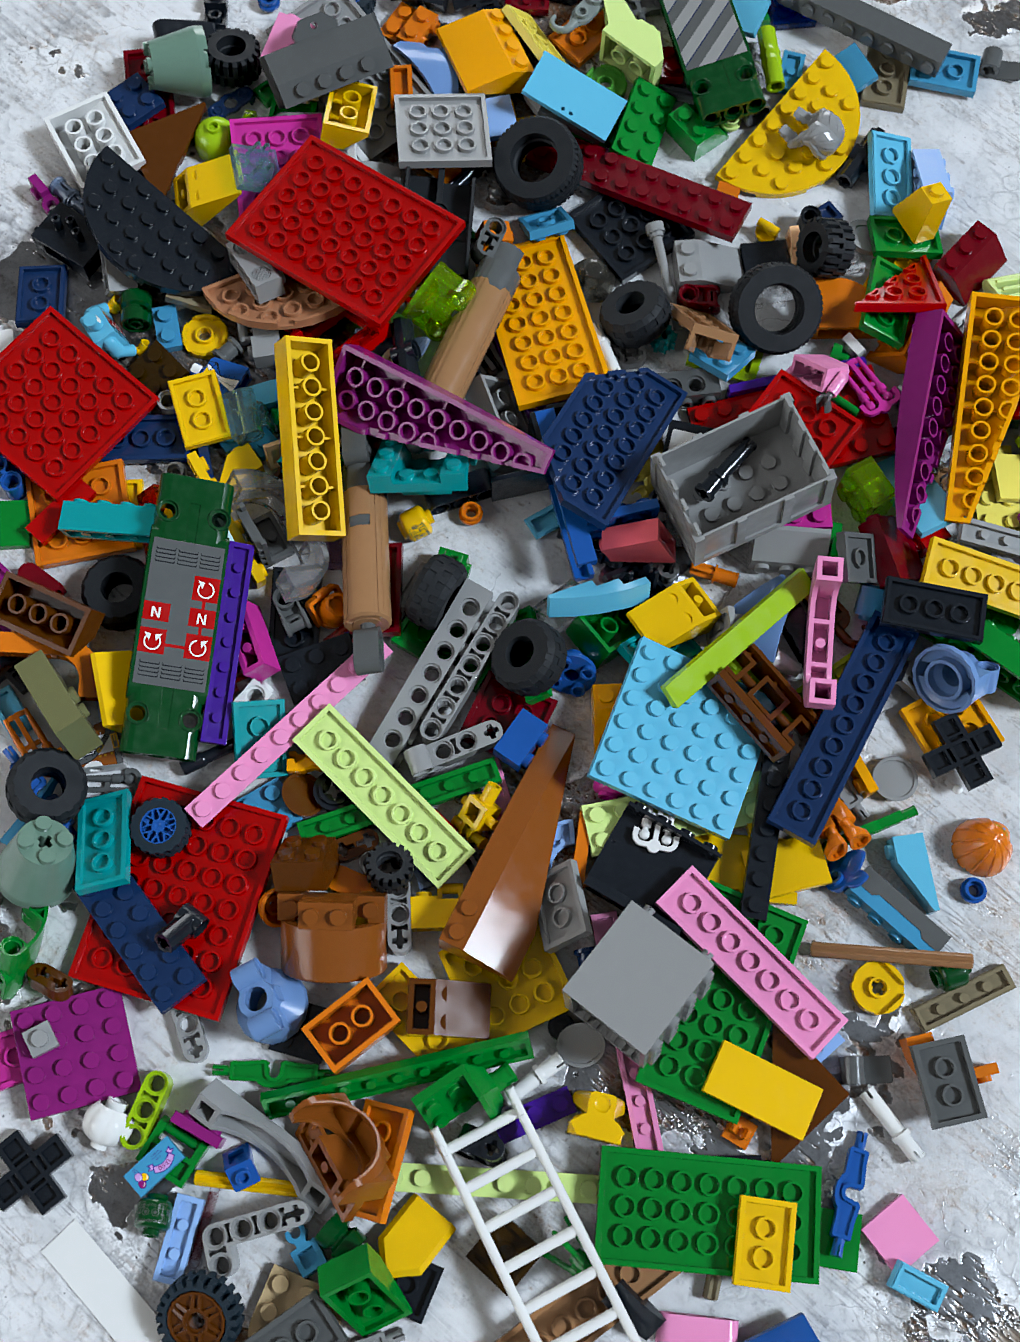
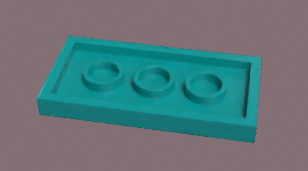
M128 789L88 798L78 812L75 892L79 896L130 883L131 830L129 825L131 824L132 793Z

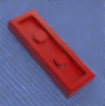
M80 479L58 502L53 500L25 529L45 547L60 532L58 524L63 500L73 501L75 498L91 502L98 494L86 482Z

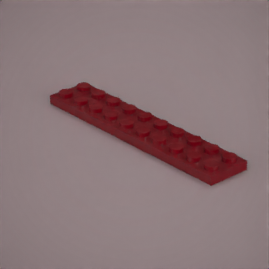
M574 137L583 155L584 169L582 179L579 181V185L730 243L733 242L751 211L752 203L630 157L608 152L606 148ZM549 146L534 148L526 156L525 163L528 166L550 174L557 163V151Z

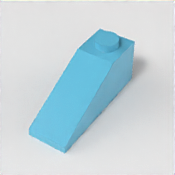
M923 833L891 837L886 841L884 852L886 859L890 860L892 869L927 915L939 911L940 908Z

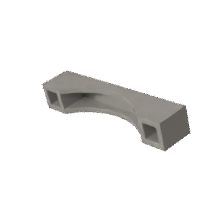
M217 1078L199 1093L188 1113L209 1129L237 1136L265 1152L287 1175L300 1200L305 1201L318 1214L325 1210L330 1204L331 1199L298 1140Z

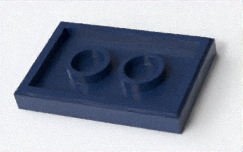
M66 264L19 267L15 314L17 328H27L50 306L65 318L68 268Z

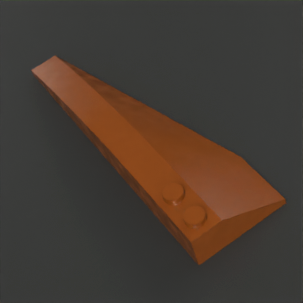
M554 724L551 725L547 732L549 735L548 739L537 750L439 938V948L510 982H513L536 934L575 739V733Z

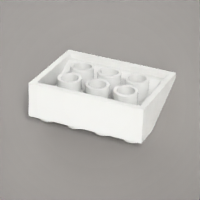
M107 91L43 118L53 142L82 194L88 170L94 159L106 146L111 148L136 171L146 164L141 151Z

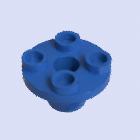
M567 650L565 669L558 682L551 688L565 694H571L574 697L583 696L596 682L597 670L594 663L579 650Z

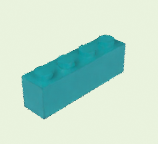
M75 498L73 501L63 500L58 530L70 538L148 543L151 526L154 523L156 505L145 503L144 506H136L130 502L112 504L105 500H97V503H93L79 498ZM160 510L161 515L167 518V515Z

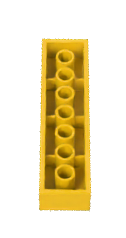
M285 335L274 344L287 541L334 542L346 536L332 339Z

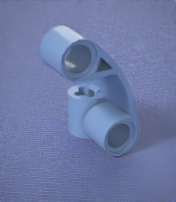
M399 41L392 46V49L410 61L413 68L423 77L432 94H459L458 77L444 48H432L420 42Z
M781 574L749 593L733 606L735 614L747 613L782 583L786 577ZM788 613L753 642L771 663L775 661L779 640Z

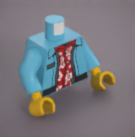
M114 295L108 303L104 302L87 308L84 316L80 318L81 324L92 341L115 361L123 357H133L136 354L141 356L149 348L148 345L150 343L147 339H141L138 346L135 347L134 344L129 342L110 314H118L122 309L121 304L117 303L120 298L118 295Z

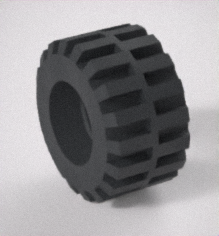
M226 28L225 30L219 29L216 31L217 33H211L209 38H206L211 79L214 84H220L223 88L230 87V89H235V87L249 86L253 84V81L258 80L262 72V66L258 59L261 53L259 41L256 40L253 34H249L246 30L241 31L240 28Z
M814 217V219H809L807 224L803 225L802 232L799 233V239L796 243L798 266L807 271L813 278H840V275L843 276L846 273V269L850 268L851 261L855 256L856 244H854L855 234H853L852 226H849L846 220L839 218Z

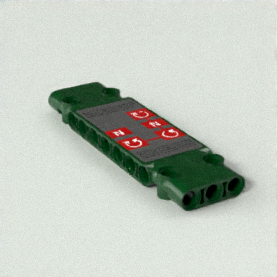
M162 473L160 476L125 695L127 701L119 752L196 762L200 728L203 723L202 714L208 696L229 548L228 531L231 523L234 486L230 484L173 473ZM164 508L170 509L173 512V517H163L160 510ZM220 518L223 520L224 526L216 527L213 525L212 519ZM133 708L141 709L144 713L143 719L139 721L133 720L130 716V710ZM190 715L195 719L196 725L194 728H187L183 724L184 716Z

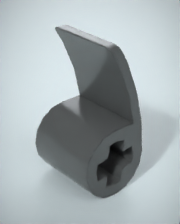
M989 46L984 49L979 67V73L982 76L1001 81L1017 82L1020 80V62L1002 60L1003 50L997 46Z
M889 1055L839 1057L841 1085L893 1082L891 1057Z

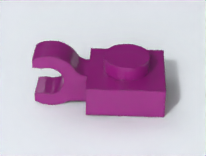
M34 173L28 177L31 185L29 191L36 201H42V207L46 215H48L49 208L56 206L59 200L50 193L47 186Z

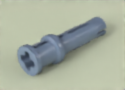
M59 176L50 183V193L59 197L63 204L84 216L83 199L81 198L80 191L70 187L64 177Z

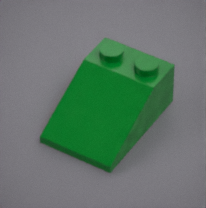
M621 609L602 614L576 616L565 633L598 669L619 656L620 654L617 651L619 645L638 634V631L627 618L626 612Z
M368 1243L357 1246L317 1267L320 1297L362 1337L412 1314L411 1306L383 1259Z

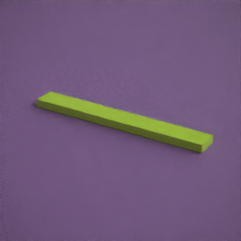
M798 568L660 686L672 708H679L810 593L811 580L804 568Z

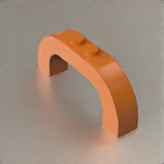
M16 631L0 632V657H29L41 649L48 659L68 661L76 667L79 674L78 695L81 698L80 700L98 701L90 654L93 652L87 646L81 649L74 657H70Z

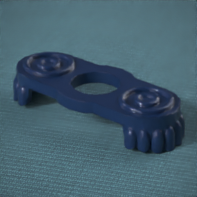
M247 86L238 88L232 93L223 95L219 101L211 105L207 116L226 118L230 114L237 113L247 103H250V105L255 103V94ZM229 99L237 101V105L233 108H227L224 104Z

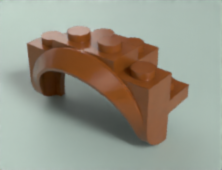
M345 1092L315 1095L299 1103L288 1115L292 1123H301L295 1135L342 1222L352 1221L365 1201L383 1199L395 1181L386 1164L391 1155L375 1124L367 1116L366 1112L364 1113L351 1104ZM324 1128H326V1129L332 1131V1132L335 1133V1134H328V1135H327V1133L325 1132Z

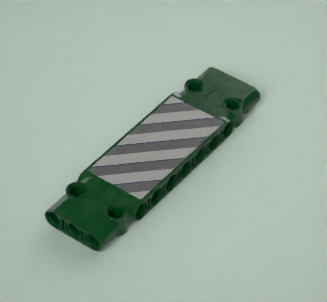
M659 0L661 12L687 89L692 93L694 106L697 108L702 125L707 128L755 114L764 109L766 101L757 79L753 57L733 1Z

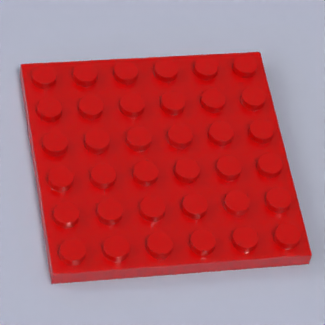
M50 306L0 353V454L52 499L58 502L157 405L160 399Z

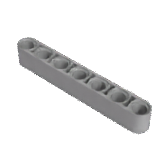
M505 591L498 596L421 723V740L425 745L443 739L491 661V653L496 639L499 638L501 632L506 627H509L515 621L519 613L520 602L514 592ZM509 602L514 605V608L507 610L502 605ZM492 623H498L502 628L492 630L489 626ZM484 643L490 648L487 651H479L476 647ZM472 664L477 667V670L469 673L464 670V667ZM455 685H460L465 690L460 694H455L451 691V688ZM443 706H447L452 711L448 715H441L438 713V710ZM429 728H436L439 733L434 737H429L425 734V731Z

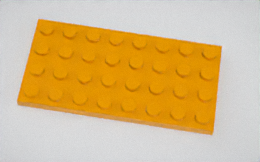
M554 234L546 236V239L542 241L529 240L513 244L524 253L516 269L521 280L496 330V336L519 411L569 399L585 373L595 372V375L608 372L564 235Z

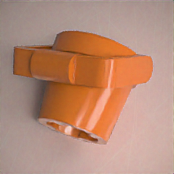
M330 583L326 587L323 586L306 601L305 608L318 628L322 626L327 629H335L344 622L343 592L339 585Z

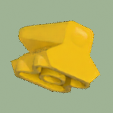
M576 1090L572 1099L582 1114L574 1116L567 1122L566 1133L608 1144L621 1145L622 1137L625 1133L614 1119L625 1114L626 1103L614 1095L598 1091Z

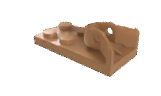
M669 302L673 316L672 320L679 322L678 325L690 331L684 349L694 353L695 348L704 351L708 358L728 362L731 360L739 338L737 333L712 314Z

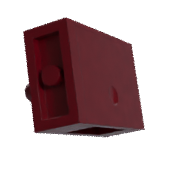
M878 513L868 516L865 519L866 521L858 526L860 533L874 534L876 571L880 588L884 589L887 576L920 582L923 570L922 562L913 539H908L897 529L896 517L893 515L882 516Z

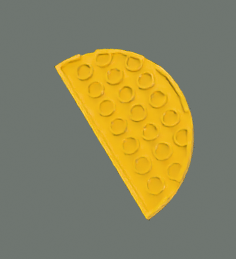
M824 49L719 170L715 180L732 184L741 188V191L755 194V197L786 198L806 193L807 190L817 185H822L841 169L852 151L860 127L858 95L849 74L841 63ZM798 107L810 113H815L817 110L825 107L841 119L845 129L844 139L838 149L832 155L827 156L824 161L817 159L806 145L792 149L788 148V142L778 133L779 129L785 124L795 131L797 135L809 128L807 124H802L801 121H797L793 116Z

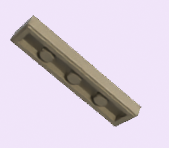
M1000 964L970 979L967 985L950 992H944L909 1010L921 1033L924 1034L1017 987L1005 965Z

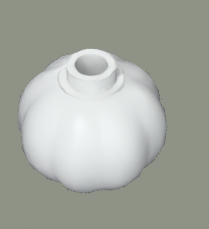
M109 1096L107 1101L98 1100L86 1110L82 1123L84 1133L91 1140V1147L100 1151H106L107 1147L122 1145L120 1142L121 1135L122 1138L125 1136L126 1140L130 1138L133 1129L125 1128L126 1119L130 1113V1110L127 1109L129 1103L120 1098Z

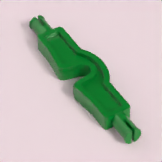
M912 805L909 808L899 810L860 827L866 829L870 835H874L911 817L917 816L918 811ZM842 834L841 836L845 839L847 845H849L846 840L845 834ZM827 841L824 842L823 844H821L823 853H824V849H825V847H826Z
M267 1060L231 1061L230 1065L213 1064V1069L223 1071L212 1070L213 1076H229L231 1081L257 1082L259 1085L269 1089H279L290 1084H300L330 1077L325 1074L336 1075L331 1069H319L320 1067L317 1064L282 1061L279 1075L272 1078L270 1076V1063Z

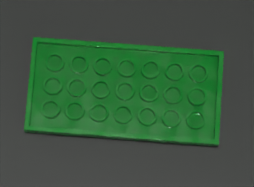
M709 880L739 911L742 893ZM769 905L767 921L765 923L748 921L783 956L794 964L808 921ZM687 937L686 942L702 953V951ZM714 964L712 972L715 975L706 995L701 1001L698 998L696 999L694 1010L685 1022L680 1020L677 1033L669 1044L663 1042L661 1054L652 1066L646 1064L644 1068L639 1066L634 1082L737 1125L742 1111L702 1092V1087L723 1040L761 1058L773 1022Z
M601 1145L594 1248L604 1265L732 1276L739 1195L797 1203L791 1282L819 1285L822 1166Z

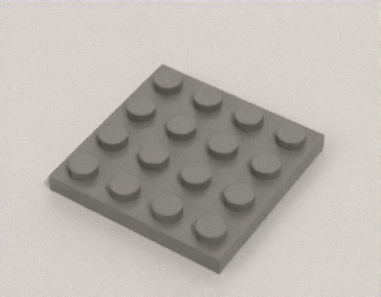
M485 93L394 95L399 169H406L407 166H410V169L492 167Z

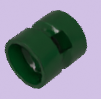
M140 288L124 290L121 294L120 326L124 330L133 333L147 332L152 326L151 293Z
M336 1212L314 1237V1240L325 1250L332 1249L331 1256L336 1258L362 1245L367 1237L357 1227L350 1228V1221L342 1222L338 1212Z

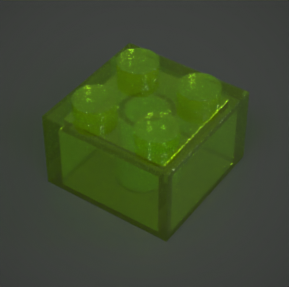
M872 456L847 468L836 488L838 497L847 504L853 519L860 524L864 523L865 519L870 515L877 513L882 516L886 515L895 502V488Z

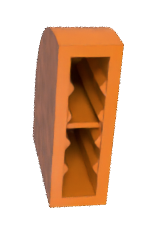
M813 278L816 284H818L823 298V315L819 328L816 329L817 331L813 334L812 339H842L849 332L855 339H876L858 329L862 312L853 311L855 302L858 300L862 301L865 298V286L845 278Z

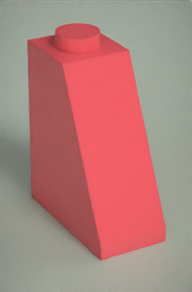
M659 518L607 527L602 531L599 547L601 552L611 562H676V540Z

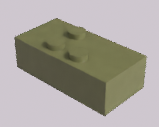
M41 649L14 666L52 731L74 759L82 758L103 744L87 718L91 713L83 702L78 704L81 698L73 686L68 688L62 676Z

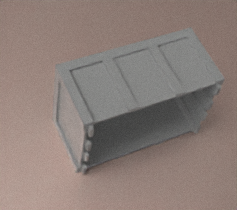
M790 392L781 395L780 399L750 413L746 411L738 415L737 419L707 433L694 435L692 440L666 452H658L650 456L651 484L694 567L830 504L837 481L834 470H830L795 408L794 399ZM745 437L751 439L748 444L753 440L757 445V449L728 478L727 486L718 490L714 495V500L706 502L699 497L695 491V486L698 483H702L708 477V472L711 469L718 468Z

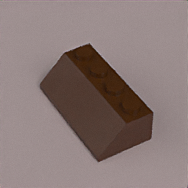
M6 571L0 584V625L70 657H74L95 638L105 616V613L9 571Z

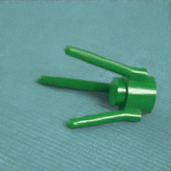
M565 1215L564 1220L568 1227H570L572 1224L568 1216ZM556 1230L552 1231V1235L558 1233ZM576 1236L575 1238L577 1239L578 1243L580 1244V1246H581L582 1249L584 1250V1248H583V1246H582V1244H581V1242H580L578 1236ZM565 1242L562 1246L572 1255L568 1260L572 1264L571 1266L549 1252L542 1255V1257L566 1270L572 1276L592 1266L585 1250L582 1251L580 1248L575 1250L568 1242Z

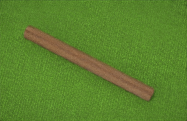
M811 942L810 954L813 957L972 969L974 965V957L968 953Z

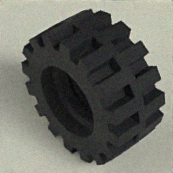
M385 842L382 843V847L377 845L374 847V851L370 850L368 857H366V876L368 883H371V887L374 890L378 887L381 893L384 890H387L388 894H392V890H396L398 893L401 892V887L406 889L408 882L411 883L414 864L413 857L408 849L404 851V846L401 844L397 847L395 842H391V845ZM388 862L396 863L401 867L399 871L391 874L384 873L378 868L380 865Z

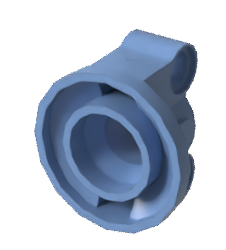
M941 643L934 644L922 651L916 657L912 668L913 683L918 695L928 706L937 712L946 714L962 712L982 696L994 693L1000 672V666L995 662L978 661L974 655L967 651Z
M253 958L230 971L232 982L239 991L236 1012L238 1023L245 1035L258 1043L274 1045L287 1041L299 1031L306 1019L309 1006L307 989L301 980L285 975L282 969L270 968L262 964L257 958ZM266 992V1004L257 1011L258 1001L262 994Z

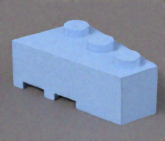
M913 149L911 154L913 192L920 187L941 182L953 201L954 188L950 185V174L946 172V162L942 158L940 149ZM945 214V216H944V218H943V220H942V222H941V224H940L938 230H942V227H943V224H944V220H945L946 214Z

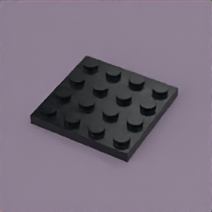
M602 193L569 213L574 220V230L621 285H624L658 262L654 243L646 233L645 226L648 223L663 221L665 233L662 240L666 256L672 253L675 240H691L695 237V232L691 227Z

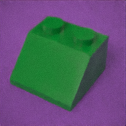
M685 103L668 115L666 132L694 162L726 141L729 137L719 125L710 128L704 127L694 104Z

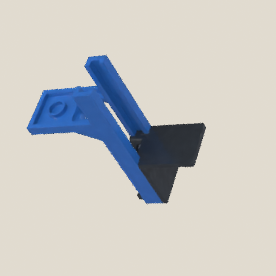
M567 401L546 405L544 410L531 412L528 435L541 441ZM548 469L546 474L522 470L491 478L492 502L549 490L574 582L594 578L595 573L592 565H597V556L592 540L601 539L602 530L560 504ZM642 498L632 504L626 505L621 503L607 527L657 518L660 508L658 499Z

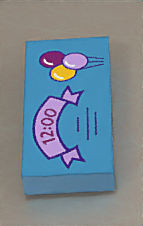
M166 1136L123 1177L142 1198L184 1160L186 1156L169 1136Z

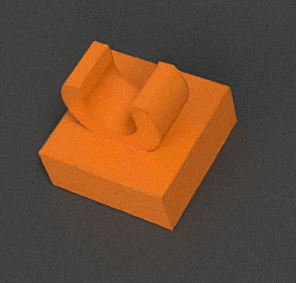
M740 1115L738 1124L727 1122L720 1136L745 1151L758 1126Z

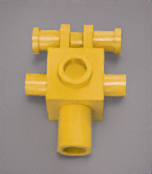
M488 781L482 794L465 795L461 799V804H463L461 811L450 822L458 829V833L462 837L465 836L469 843H475L478 849H483L488 843V839L480 835L481 832L490 831L491 829L495 830L499 823L496 819L502 811L494 803L502 788L492 781Z

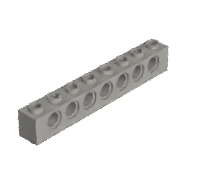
M468 578L465 580L370 741V744L393 767H400L405 758L403 754L407 744L412 746L419 734L416 731L420 722H423L430 710L429 707L432 701L436 700L443 689L441 686L445 679H449L456 666L454 664L458 657L463 656L469 646L467 644L471 635L475 636L482 623L479 621L483 614H488L495 603L492 601L493 592ZM468 605L474 606L477 612L473 616H467L463 613L464 607ZM454 627H461L464 630V634L459 638H455L450 634V631ZM442 648H447L452 654L448 659H441L437 655L438 651ZM428 670H436L439 673V677L435 681H428L424 676ZM417 691L425 693L426 699L422 703H415L412 700V695ZM404 713H409L413 716V721L409 725H402L399 722V717ZM390 735H397L400 738V743L397 747L391 748L386 745V739Z

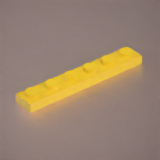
M196 451L186 455L187 463L196 478L217 482L215 477L211 479L207 473L209 466L203 456L199 458ZM231 516L229 532L234 541L252 545L250 541L245 542L242 536L245 532L239 520L234 521ZM253 556L251 579L256 588L259 589L266 585L265 577L268 576L264 565L262 563L258 564Z

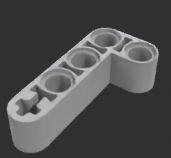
M370 851L362 854L359 860V866L364 875H366V857H368ZM391 862L384 863L378 868L380 871L388 874L400 870L393 869ZM408 882V887L404 894L400 896L388 894L387 938L389 948L396 956L407 955L413 945L410 882ZM395 911H405L407 913L406 919L403 922H395L392 919ZM397 929L402 930L403 940L408 941L403 944L401 949H398L397 945L393 944V942L398 941Z
M296 1199L210 1224L204 1229L202 1234L209 1273L211 1271L217 1272V1279L222 1275L226 1278L234 1275L240 1266L236 1244L304 1225L313 1218L314 1210L305 1201ZM298 1208L304 1209V1214L301 1216L287 1219L286 1213L295 1211ZM270 1212L274 1213L278 1218L275 1228L269 1227L266 1222L267 1215ZM243 1220H246L251 1226L248 1236L240 1232V1223ZM216 1228L223 1232V1240L220 1244L216 1243L213 1239V1232ZM221 1257H225L230 1264L229 1270L226 1273L222 1272L219 1268Z

